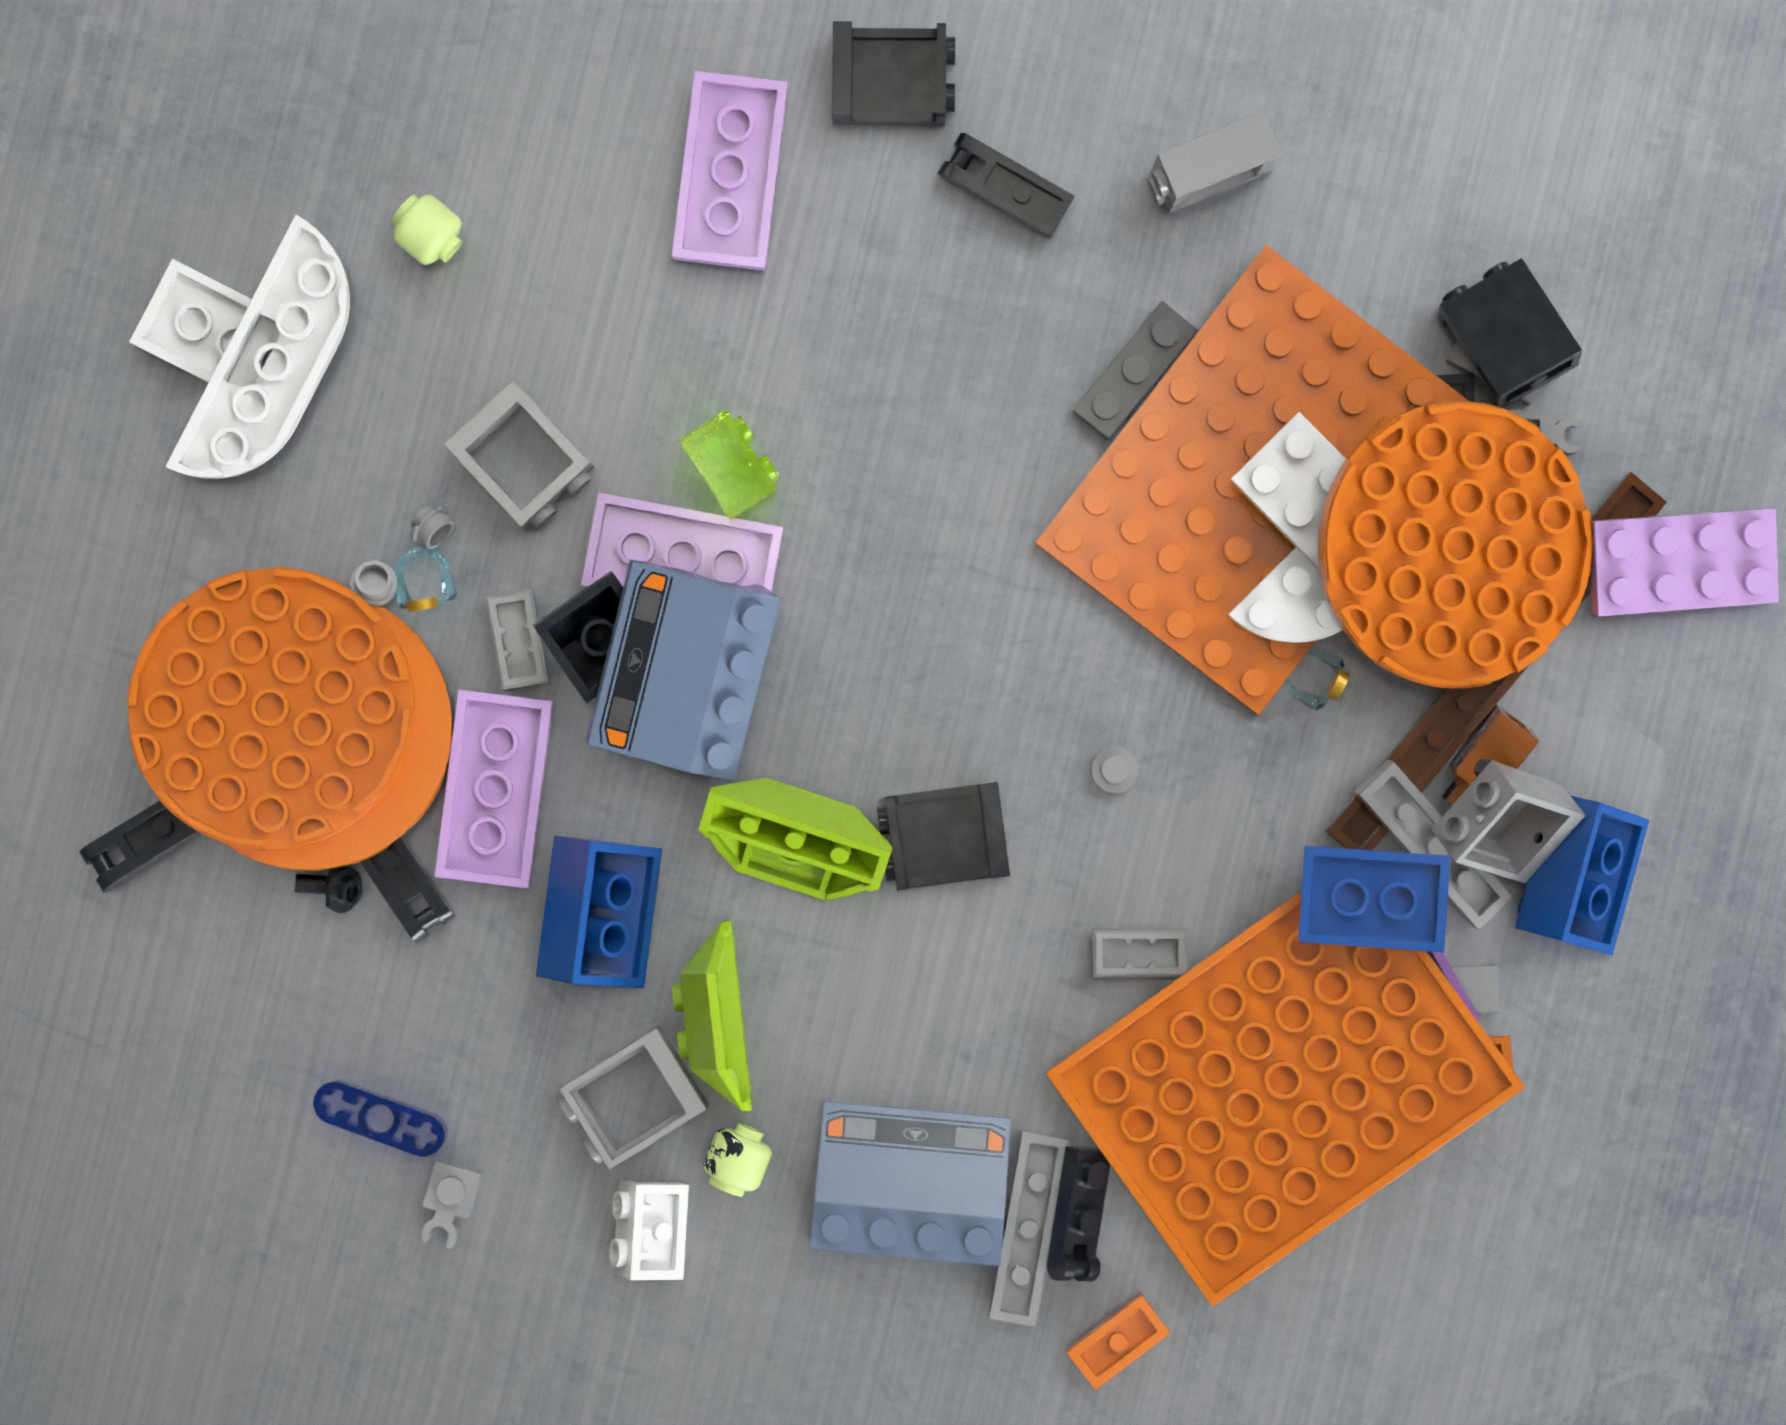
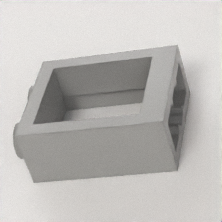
M1265 110L1159 153L1151 170L1152 178L1147 179L1157 206L1164 203L1168 214H1171L1272 172L1283 153Z
M514 380L507 384L444 443L447 449L525 531L532 525L539 529L556 514L557 509L553 505L566 493L570 497H574L592 479L588 473L594 466ZM523 407L573 463L521 510L471 454Z
M1491 760L1431 831L1456 863L1526 883L1586 815L1560 783ZM1516 799L1529 803L1497 840L1485 836ZM1485 818L1483 824L1480 825L1481 820ZM1540 834H1542L1543 839L1540 843H1538L1537 838Z
M660 1025L563 1085L559 1090L564 1097L558 1100L569 1121L572 1124L579 1121L589 1136L583 1142L593 1160L597 1164L604 1161L609 1170L702 1113L709 1106ZM647 1049L683 1108L617 1148L581 1089L642 1050Z

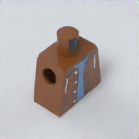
M1496 704L1452 759L1450 766L1458 776L1442 797L1453 805L1481 773L1474 770L1475 764L1481 759H1491L1518 769L1540 740L1529 727Z

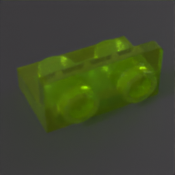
M726 409L680 438L679 443L731 521L765 498L769 497L770 499L776 495L778 488L774 482L779 480L780 476L766 455L758 459L752 450L749 442L755 438L743 418L739 415L732 419Z

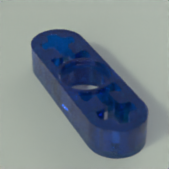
M333 1080L324 1084L317 1090L314 1096L313 1107L316 1115L322 1121L416 1156L427 1157L435 1154L444 1146L447 1140V1126L444 1120L437 1114L344 1080ZM337 1090H341L343 1092L342 1100L352 1105L359 1104V1096L366 1098L367 1101L358 1113V1124L350 1120L356 1113L354 1111L342 1108L336 1114L331 1113V1104L325 1101V1096L333 1095ZM385 1105L392 1111L394 1121L389 1130L377 1131L370 1126L368 1113L373 1106ZM403 1112L411 1115V1118L406 1123L407 1125L420 1128L425 1122L432 1124L431 1133L437 1135V1140L429 1141L423 1147L418 1144L419 1136L409 1131L402 1133V1140L396 1138L394 1135L399 1131L403 1123Z

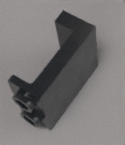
M833 21V125L945 126V112H955V83H946V65H955V37H946V23H937V28L933 29L852 28V21Z
M1522 258L1510 265L1507 262L1495 265L1483 275L1484 280L1469 288L1466 285L1456 287L1443 297V303L1439 306L1438 320L1443 327L1447 325L1450 327L1488 386V400L1493 406L1500 408L1512 404L1577 367L1582 353L1581 347Z
M998 782L885 796L886 806L877 807L880 834H890L891 846L893 847L885 870L886 881H896L897 891L1010 876Z

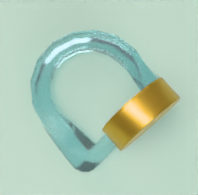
M417 546L407 550L398 559L394 572L397 577V600L402 609L408 608V612L435 608L439 607L438 603L450 601L456 597L457 591L451 567L447 558L440 551L427 549L425 546ZM428 556L438 563L441 570V595L417 600L410 599L404 580V569L412 558Z
M1312 646L1307 653L1318 657L1334 669L1331 683L1321 696H1315L1296 689L1291 685L1288 678L1281 687L1292 698L1314 710H1320L1330 698L1336 701L1340 697L1349 680L1350 673L1343 670L1344 661L1341 658L1319 647Z

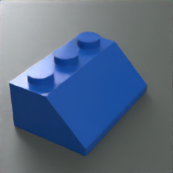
M1571 796L1586 816L1528 880L1524 896L1518 905V919L1515 928L1613 956L1650 820L1601 802ZM1542 834L1540 835L1538 843H1540L1543 839Z
M554 835L536 977L570 984L644 988L662 848Z

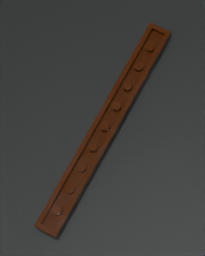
M1629 472L1591 515V520L1656 516L1667 501L1634 473ZM1590 575L1581 603L1591 593ZM1526 668L1483 686L1445 688L1379 767L1387 760L1393 761L1422 793ZM1356 794L1325 830L1344 848L1373 850L1389 832Z

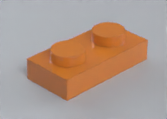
M1140 1292L1068 1347L1066 1353L1096 1391L1168 1336L1170 1331Z

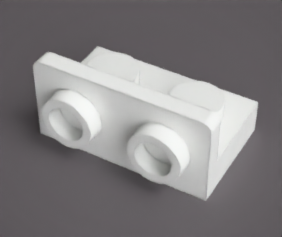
M619 1180L618 1191L614 1193L612 1199V1213L616 1219L615 1239H612L609 1247V1259L614 1274L629 1280H683L688 1184L682 1182Z

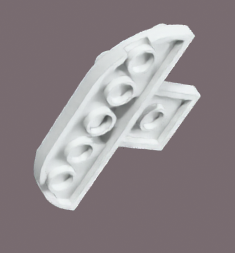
M295 215L252 299L174 259L171 260L129 342L208 382L165 467L184 475L204 479H219L241 475L259 467L277 454L298 426L342 340L350 310L349 284L338 254L329 241L314 226L298 215Z
M1300 412L1230 479L1295 548L1227 615L1235 623L1257 636L1278 642L1290 643L1320 640L1343 631L1330 608L1324 592L1318 561V534L1325 499L1335 476L1346 458Z

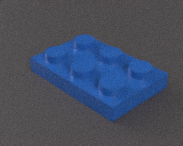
M1305 845L1298 942L1444 953L1451 856Z

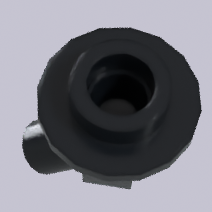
M342 866L329 869L328 876L296 874L295 893L326 894V907L336 913H345L351 910L360 900L362 895V879L359 872L354 868Z

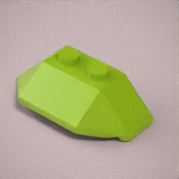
M768 777L711 787L698 829L705 838L711 840L717 851L737 872L825 901L854 895L864 890L868 892L879 890L893 848L857 807Z
M732 919L723 920L679 974L680 983L672 984V995L675 1012L683 1011L685 1030L677 1031L680 1059L689 1058V1066L692 1072L741 1111H751L753 1101Z

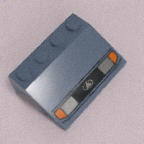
M630 559L585 743L689 773L735 780L781 598L762 585L742 586L708 579L682 569Z
M824 1101L810 1249L1000 1266L1005 1219L1011 1118Z

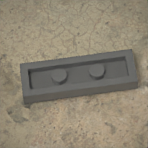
M1161 301L1074 407L1072 412L1109 441L1194 337L1198 329L1165 302Z

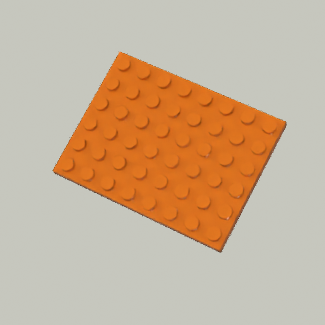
M1265 245L1035 544L1253 713L1259 715L1317 640L1300 643L1269 640L1247 631L1227 615L1295 548L1230 479L1298 412L1347 459L1349 454L1367 435L1394 416L1426 404L1469 400Z
M1302 890L1046 1072V1075L1212 1307L1526 1088L1427 951L1298 942Z

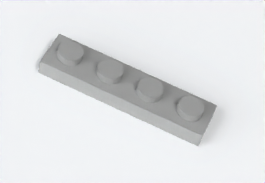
M1387 760L1354 791L1358 798L1407 853L1450 856L1431 831L1442 816L1393 761ZM1451 857L1448 899L1473 927L1480 929L1513 897L1492 873L1456 863Z
M1022 1130L1003 1233L1001 1264L997 1267L989 1319L1036 1327L1065 1147L1069 1145L1068 1138Z

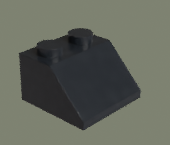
M612 571L533 624L534 629L586 703L595 698L598 693L623 591V586Z

